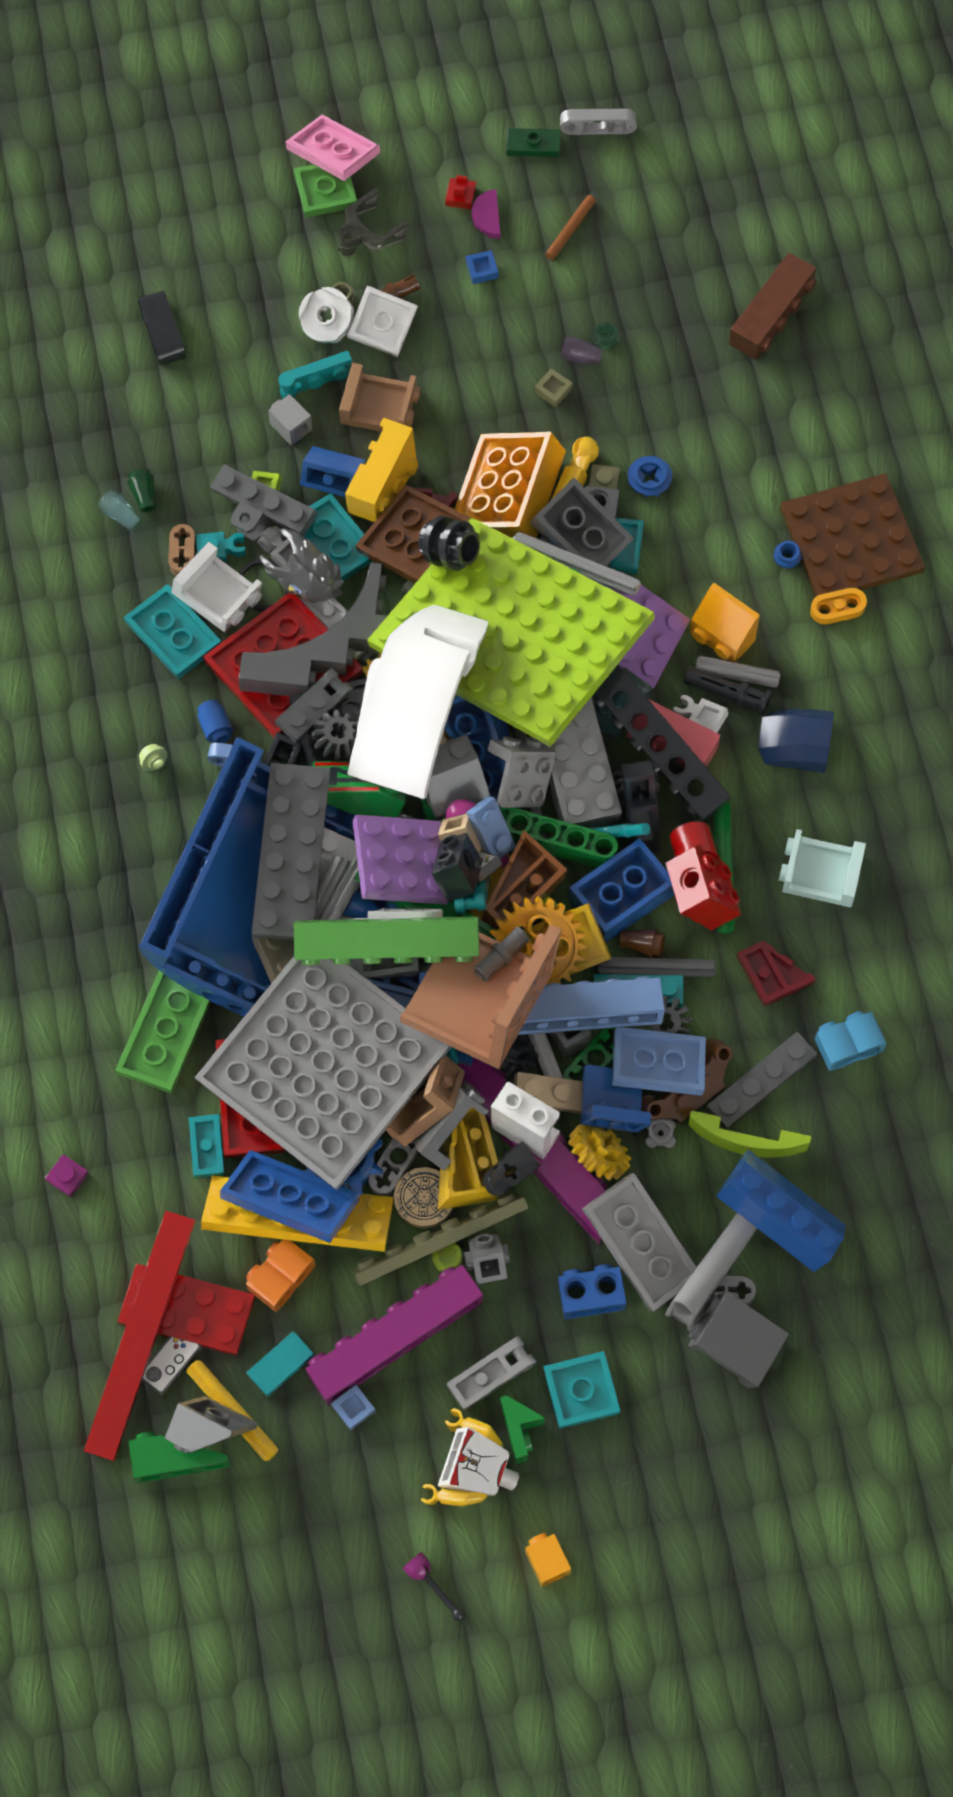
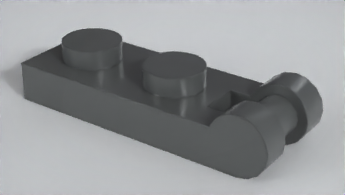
M333 668L328 670L317 683L276 719L275 724L294 743L314 727L316 720H321L324 713H329L353 690V687L348 682L343 683L338 678L339 674ZM329 685L336 691L332 696L325 691Z

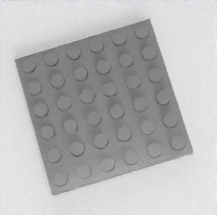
M293 957L200 1070L195 1079L334 1189L338 1190L428 1078L439 1060L452 1047L401 1023L400 1016L406 1008L348 964H333V959H320V964L302 965V960H295Z

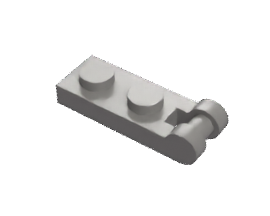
M519 1336L513 1338L447 1383V1387L464 1412L537 1363L532 1354L528 1355L523 1348L524 1343ZM511 1354L518 1361L512 1366L506 1360V1357Z

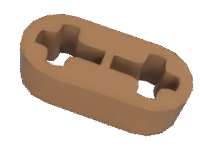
M179 524L173 527L169 536L168 560L170 570L175 576L184 568L178 567L180 555L185 557L186 563H184V567L196 556L195 533L192 527L186 524ZM185 534L187 536L185 538V546H180L179 539L181 535Z

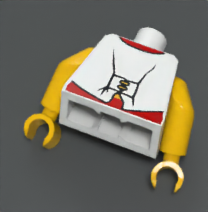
M452 1409L450 1411L451 1415L458 1417L459 1420L456 1423L445 1421L447 1428L456 1433L438 1486L442 1489L439 1491L433 1485L425 1484L422 1488L432 1489L434 1495L429 1500L421 1499V1501L427 1505H434L440 1501L441 1504L464 1507L481 1503L487 1496H495L499 1486L512 1491L517 1485L519 1473L505 1468L509 1452L503 1448V1442L490 1425L470 1417L464 1419L460 1410Z

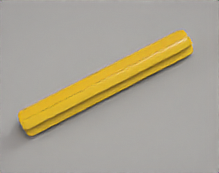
M195 1361L188 1367V1375L209 1398L252 1419L202 1361ZM259 1426L252 1431L241 1434L264 1461H269L277 1454L278 1448Z

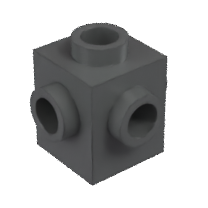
M498 1233L492 1235L481 1234L476 1238L468 1239L469 1251L464 1252L467 1271H474L476 1283L482 1284L507 1279L505 1263L510 1262L507 1244L501 1245Z

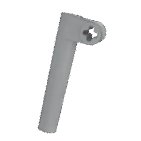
M737 1213L673 1299L665 1315L667 1317L673 1316L685 1324L687 1330L691 1332L694 1325L704 1315V1309L710 1296L757 1228Z

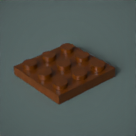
M405 484L355 545V548L363 556L416 583L431 565L425 560L423 554L420 553L418 545L419 534L423 526L441 515L467 522L470 520V517Z

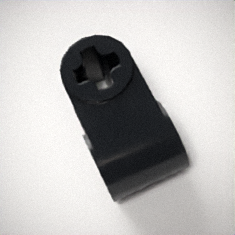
M521 1141L484 1174L483 1185L490 1194L501 1196L511 1187L531 1175L541 1164Z

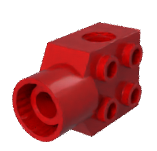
M696 821L685 823L674 829L670 834V841L675 858L666 862L680 914L710 930H714L741 915L738 907L739 896L733 889L730 880L732 877L731 870L717 854L709 825Z

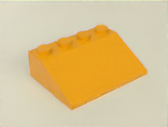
M552 432L481 434L454 510L470 518L472 517L511 538H514L518 532L537 538L538 531L529 522L549 503L566 453L565 449Z

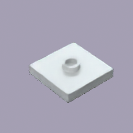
M367 286L347 338L398 358L418 305Z

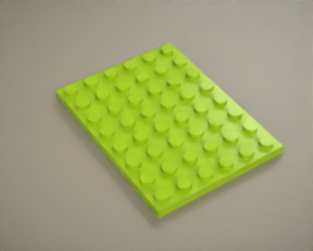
M471 517L468 522L472 524L480 538V551L476 560L460 571L449 570L444 566L430 565L368 638V644L371 648L382 653L389 635L417 612L432 605L488 621L487 631L477 651L475 663L467 676L461 677L456 695L551 747L655 619L654 612Z

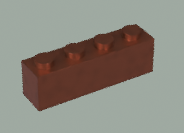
M788 252L730 329L729 345L755 360L762 351L766 353L773 343L774 335L784 330L789 315L791 313L795 314L799 310L804 295H809L815 288L817 283L815 279L816 267Z

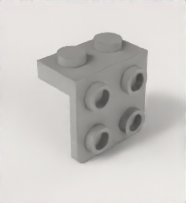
M505 736L503 740H490L488 752L506 761L497 804L503 808L541 807L545 800L556 752L542 745L541 741L533 737H525V740H519Z

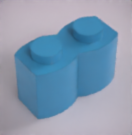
M858 1011L849 1015L845 1022L836 1024L835 1021H831L819 1027L814 1040L829 1071L843 1068L884 1051L887 1043L872 1012L863 1014L862 1011Z

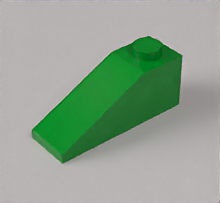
M154 1432L141 1433L136 1435V1439L128 1440L133 1478L137 1484L231 1467L230 1460L225 1454L205 1448L191 1453H184L175 1449L174 1443L165 1439V1436H155Z

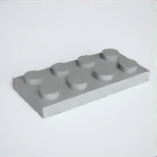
M634 1173L627 1175L582 1208L649 1311L654 1312L678 1294L697 1268Z

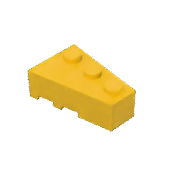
M383 418L380 423L383 431L378 441H371L368 447L372 453L366 465L360 463L345 493L348 513L375 522L395 498V494H398L405 486L409 477L416 473L419 464L416 458L413 428Z
M470 1108L441 1145L451 1159V1163L445 1170L440 1168L437 1210L493 1202L498 1197L490 1194L483 1185L484 1174L498 1163L486 1116L476 1109Z

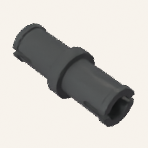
M515 927L501 943H495L491 947V952L473 967L474 972L479 978L487 982L503 965H508L512 961V956L530 941L528 935L521 928Z

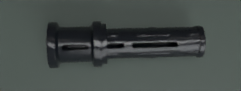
M691 666L684 679V684H689L733 700L737 707L745 706L754 709L762 716H764L772 696L771 691L763 692L754 689L746 682L739 685Z

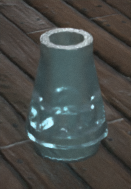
M113 489L106 492L98 502L101 513L124 525L128 530L133 528L140 519L122 494L115 492Z

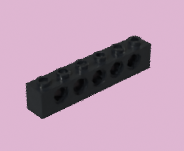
M617 665L592 697L602 709L608 707L613 712L614 716L611 717V720L621 731L625 728L633 736L629 741L638 752L646 751L651 757L650 762L653 770L658 775L663 772L670 781L666 785L677 797L681 794L689 802L685 807L696 820L701 816L703 820L707 821L733 798L624 669ZM621 693H627L629 695L628 705L618 708L615 703L617 696ZM639 715H646L648 718L647 726L642 730H636L634 720ZM658 737H665L667 741L666 748L661 752H655L652 747L653 741ZM676 759H683L686 764L685 770L680 774H673L671 770V765ZM695 781H702L704 784V791L700 796H692L690 793V786Z

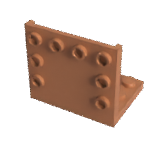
M550 924L546 933H539L533 945V950L535 951L532 957L517 951L512 956V961L497 970L487 982L477 976L473 967L491 952V947L495 943L499 944L501 942L479 932V956H473V961L455 962V957H443V962L432 963L407 1008L402 1012L400 1022L499 1069L553 972L562 929Z

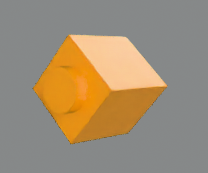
M542 1533L528 1541L530 1545L525 1547V1553L541 1588L571 1574V1568L555 1534L547 1537L546 1533Z

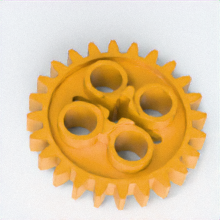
M539 896L536 897L534 904L527 897L524 898L523 907L513 902L514 912L512 913L504 909L503 913L506 919L504 921L495 919V922L500 927L499 930H490L496 941L502 942L515 927L523 926L535 939L539 933L545 934L550 924L562 929L560 939L564 940V947L556 953L553 972L546 985L550 983L561 984V978L570 982L571 978L568 972L570 970L579 971L574 962L584 961L578 950L586 949L584 943L578 942L579 939L585 937V933L583 931H575L580 927L581 922L578 919L571 921L574 913L571 910L563 913L565 905L561 902L554 908V900L552 898H548L545 905H543L542 898ZM537 918H544L543 928L539 931H532L533 921ZM528 942L518 951L532 957L535 950H533V945Z

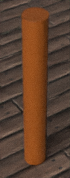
M586 196L547 250L545 256L549 260L553 261L595 204L596 200L593 196Z

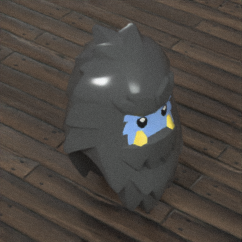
M284 528L280 530L291 542L293 554L290 555V560L287 564L277 567L264 556H260L266 573L272 579L279 581L288 593L299 594L307 602H322L343 594L340 587L344 581L341 580L339 565H334L328 554L322 553L313 541L307 540L296 531L293 532Z

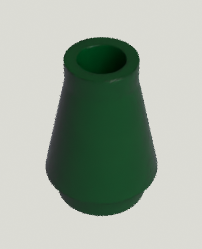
M145 468L130 472L127 484L139 505L140 511L150 512L155 510L157 507L155 503L154 475L150 473L149 469Z

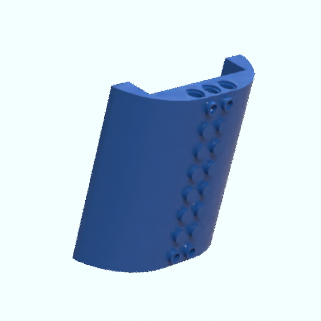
M237 737L138 948L154 967L176 983L219 1006L245 1017L271 985V981L252 941V925L270 766L259 762L264 751L263 749ZM327 804L324 828L355 841L353 819L356 815ZM388 900L377 902V905L382 909H401ZM380 979L375 981L389 984L391 979Z

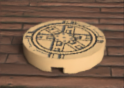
M428 1167L415 1168L404 1174L396 1184L394 1192L395 1209L400 1217L410 1226L420 1229L434 1228L452 1213L453 1208L437 1210L440 1171Z

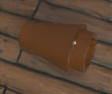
M658 929L622 931L620 947L651 958L662 956L665 946V933H660Z

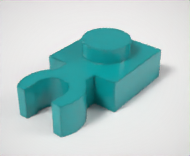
M224 532L196 534L197 554L210 542L218 548L216 557L223 562H227L226 554H232L235 557L246 555L245 547H235V544L245 542L244 534L235 533L226 539Z

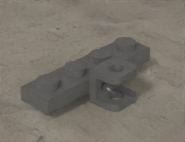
M225 464L210 486L212 492L238 504L232 514L231 524L237 527L238 533L244 534L245 538L253 542H257L260 534L271 525L270 521L304 536L317 516L315 509Z

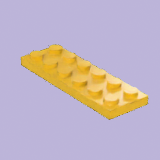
M212 1175L201 1220V1230L385 1252L394 1197L362 1193L359 1196L357 1205L333 1240L328 1243L220 1199V1190L230 1177Z

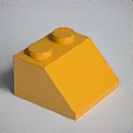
M713 583L691 619L690 633L697 642L707 644L714 649L716 655L721 659H728L730 662L736 663L754 643L760 615L716 583Z

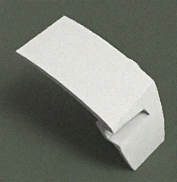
M432 605L408 618L389 635L381 658H376L368 671L357 735L347 775L422 799L427 797L435 759L461 677H466L475 663L477 651L487 631L488 621Z

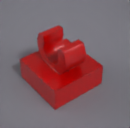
M457 175L456 178H450L445 206L472 210L476 192V181H470L467 176Z

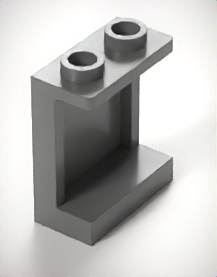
M464 1081L461 1087H459L454 1110L412 1141L421 1155L442 1170L448 1167L451 1159L441 1145L469 1109L474 1108L484 1116L489 1112L483 1104L486 1099L469 1082Z
M728 1292L712 1296L705 1306L704 1311L707 1314L702 1322H697L689 1334L691 1341L687 1347L691 1350L701 1351L740 1378L738 1382L746 1388L759 1387L789 1333Z

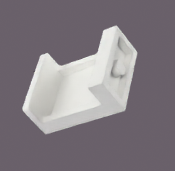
M208 542L173 579L171 593L223 632H226L231 625L235 627L244 617V611L249 606L253 608L262 597L260 593L262 582L257 579L252 584L217 558L218 548Z
M507 1082L491 1105V1127L517 1144L522 1141L530 1152L544 1159L560 1135V1131L553 1127L559 1118V1112L512 1083Z

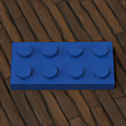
M250 1150L220 1190V1199L330 1243L359 1202V1193L342 1186L336 1190L320 1177Z

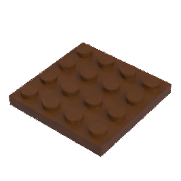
M886 473L781 502V512L793 542L799 546L802 555L801 562L815 597L847 588L864 590L924 573L925 566Z

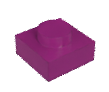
M62 1154L45 1177V1180L71 1198L89 1173L85 1168Z

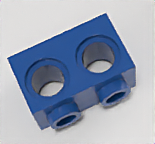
M604 1264L594 1267V1271L582 1273L581 1269L565 1271L563 1273L564 1276H558V1288L564 1320L623 1311L626 1308L620 1267L612 1268L611 1264ZM603 1282H610L614 1285L615 1291L610 1294H604L599 1290L598 1286ZM572 1287H580L585 1294L582 1298L573 1299L567 1292Z

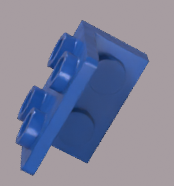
M594 1065L584 1066L580 1125L637 1133L651 1125V1112L641 1111L642 1089L613 1086V1068Z

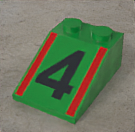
M350 761L313 762V767L330 768L328 805L353 815L397 818L405 804V793L347 775Z

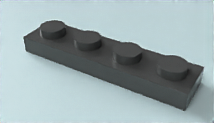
M796 1032L710 1102L706 1109L711 1115L721 1117L720 1125L725 1130H728L816 1058L817 1052Z

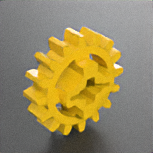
M579 1124L569 1135L571 1139L568 1141V1144L574 1147L571 1152L580 1157L578 1162L584 1163L583 1166L589 1172L596 1171L597 1177L601 1178L604 1175L607 1180L612 1178L618 1180L630 1167L629 1161L631 1157L626 1154L628 1148L620 1145L622 1140L616 1138L613 1131L609 1129L605 1131L604 1128Z

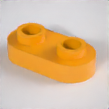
M847 588L821 594L813 599L810 614L814 621L824 625L857 618L864 613L867 598L857 588ZM853 603L856 607L850 608L847 604ZM825 609V610H827L829 613H828V614H822V613L820 612V610Z

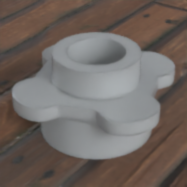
M651 1119V1125L646 1127L648 1130L646 1145L649 1148L665 1146L670 1149L674 1147L676 1143L673 1137V1130L676 1127L675 1122L671 1119ZM662 1131L664 1133L663 1136H659L658 1132Z

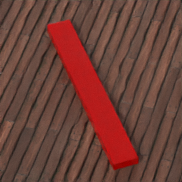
M165 1210L84 1448L85 1452L112 1461L116 1459L196 1223L195 1219Z

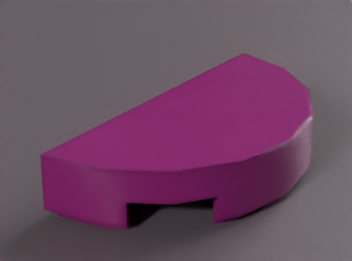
M493 189L478 196L473 203L472 221L474 227L487 234L488 238L500 239L496 189Z

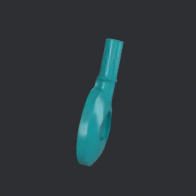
M625 823L589 828L610 834L614 838H630L650 833V826L647 823Z

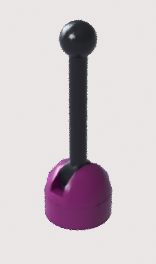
M421 1551L402 1569L414 1580H425L452 1611L453 1619L456 1621L463 1620L465 1617L464 1610L457 1608L429 1576L431 1570L430 1562Z

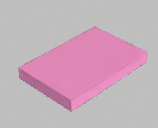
M324 115L319 116L286 141L287 150L343 181L380 154L379 145Z

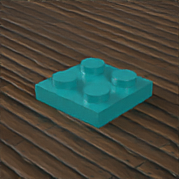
M604 1351L543 1366L559 1429L620 1414V1407Z

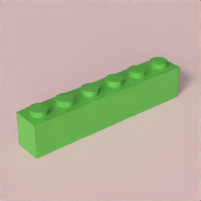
M479 917L296 920L294 922L295 960H302V965L320 964V959H333V964H351V959H363L364 964L382 963L381 958H394V963H411L413 957H424V962L427 963L443 962V957H455V962L473 961V956H479L480 954Z

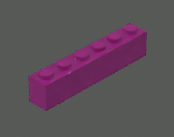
M463 1265L456 1269L454 1266L449 1267L438 1276L440 1280L431 1286L428 1283L420 1286L413 1292L414 1297L405 1303L402 1300L396 1302L388 1308L387 1315L379 1320L377 1318L369 1320L361 1327L362 1331L354 1337L350 1335L345 1336L335 1344L336 1349L327 1355L322 1352L308 1362L310 1366L306 1368L307 1375L328 1406L354 1385H360L483 1303L482 1292Z

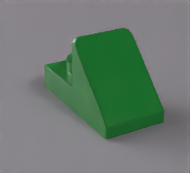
M507 1395L501 1396L500 1403L515 1464L528 1461L527 1452L533 1451L529 1433H522V1430L544 1425L545 1418Z

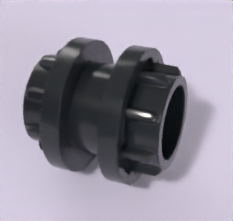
M441 515L423 526L419 534L418 545L420 553L423 554L429 564L439 567L444 566L453 571H460L476 560L480 551V538L471 523Z

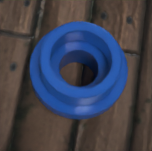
M784 541L776 546L774 560L780 567L794 568L801 561L802 555L799 546L795 542ZM790 554L792 558H785L783 555Z

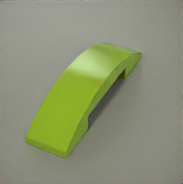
M691 1111L688 1125L696 1133L723 1149L742 1155L749 1149L758 1157L775 1158L791 1156L807 1151L811 1136L781 1130L778 1141L719 1128L721 1117Z

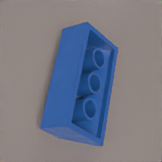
M749 1149L745 1152L716 1195V1197L813 1272L830 1261L844 1239L845 1224Z

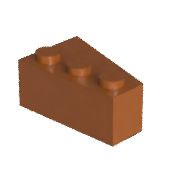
M525 830L522 832L487 904V910L484 911L481 919L496 930H499L500 927L495 922V919L503 921L506 919L503 913L504 909L510 913L514 912L513 902L523 907L524 898L526 897L532 904L535 903L537 896L543 900L563 882L567 869Z

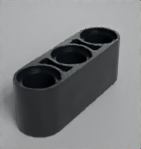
M164 290L139 297V307L159 365L186 358Z

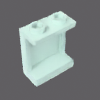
M796 829L795 837H788L785 854L790 855L788 865L782 864L779 881L784 882L782 892L852 907L866 843L854 841L853 847H847L802 837V830Z

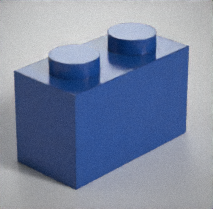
M312 446L302 463L300 485L345 497V493L360 463L365 465L366 460Z

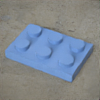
M616 1027L613 1044L612 1085L702 1096L705 1090L706 1037Z

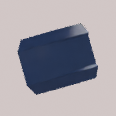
M789 709L772 711L763 716L758 749L764 763L772 766L825 773L834 712L812 709Z

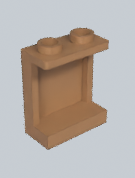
M352 363L339 408L340 424L382 432L383 429L380 427V423L383 418L411 427L415 411L412 410L413 403L419 402L421 387L417 386V377L411 375L409 382L368 375L364 374L363 365Z
M446 1055L441 1058L430 1072L426 1088L408 1101L386 1129L388 1134L404 1146H407L452 1112L465 1071Z

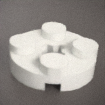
M323 287L315 292H310L305 296L299 308V319L301 320L303 331L311 339L320 343H338L349 332L354 319V307L348 298L339 290L331 287ZM328 308L331 309L332 318L322 322L323 317L320 316V313L322 311L326 312Z

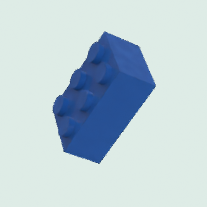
M640 838L569 887V901L574 908L587 903L590 904L605 943L675 895L668 871Z

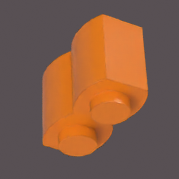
M284 1239L281 1242H274L266 1253V1256H268L267 1260L261 1266L256 1264L246 1276L248 1291L275 1312L287 1302L296 1288L303 1283L316 1266L315 1260L292 1241Z

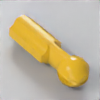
M581 437L575 441L572 446L573 458L570 465L565 466L552 499L573 478L584 486L588 466L591 462L595 461L599 454V447L594 439Z

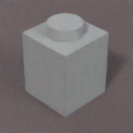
M290 394L284 399L274 402L268 410L270 425L291 446L312 431L311 415Z

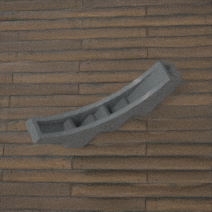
M370 562L367 579L357 601L346 615L325 633L309 642L285 650L267 653L242 652L239 672L240 691L285 696L304 693L316 683L317 673L325 674L333 668L339 675L346 676L347 665L353 666L354 651L380 653L371 648L367 640L387 617V615H382L384 600H379L380 592H385L387 581V575H382V564Z

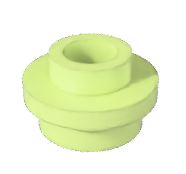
M157 744L146 746L139 754L140 765L145 771L160 769L167 759V751Z

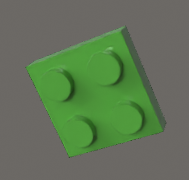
M314 164L294 168V176L305 218L357 208V199L351 177L343 181Z

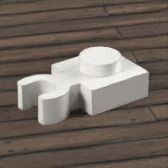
M687 695L680 697L681 704L687 706L685 709L673 708L675 713L716 733L728 716L727 708L703 698L699 704H695L693 699Z

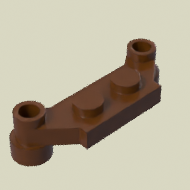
M715 1038L706 1040L705 1090L702 1096L666 1092L660 1098H655L649 1094L642 1093L641 1111L651 1112L652 1119H674L678 1123L684 1121L690 1116L691 1111H696L725 1087L723 1078L727 1063L732 1058L731 1048L726 1046L723 1041Z

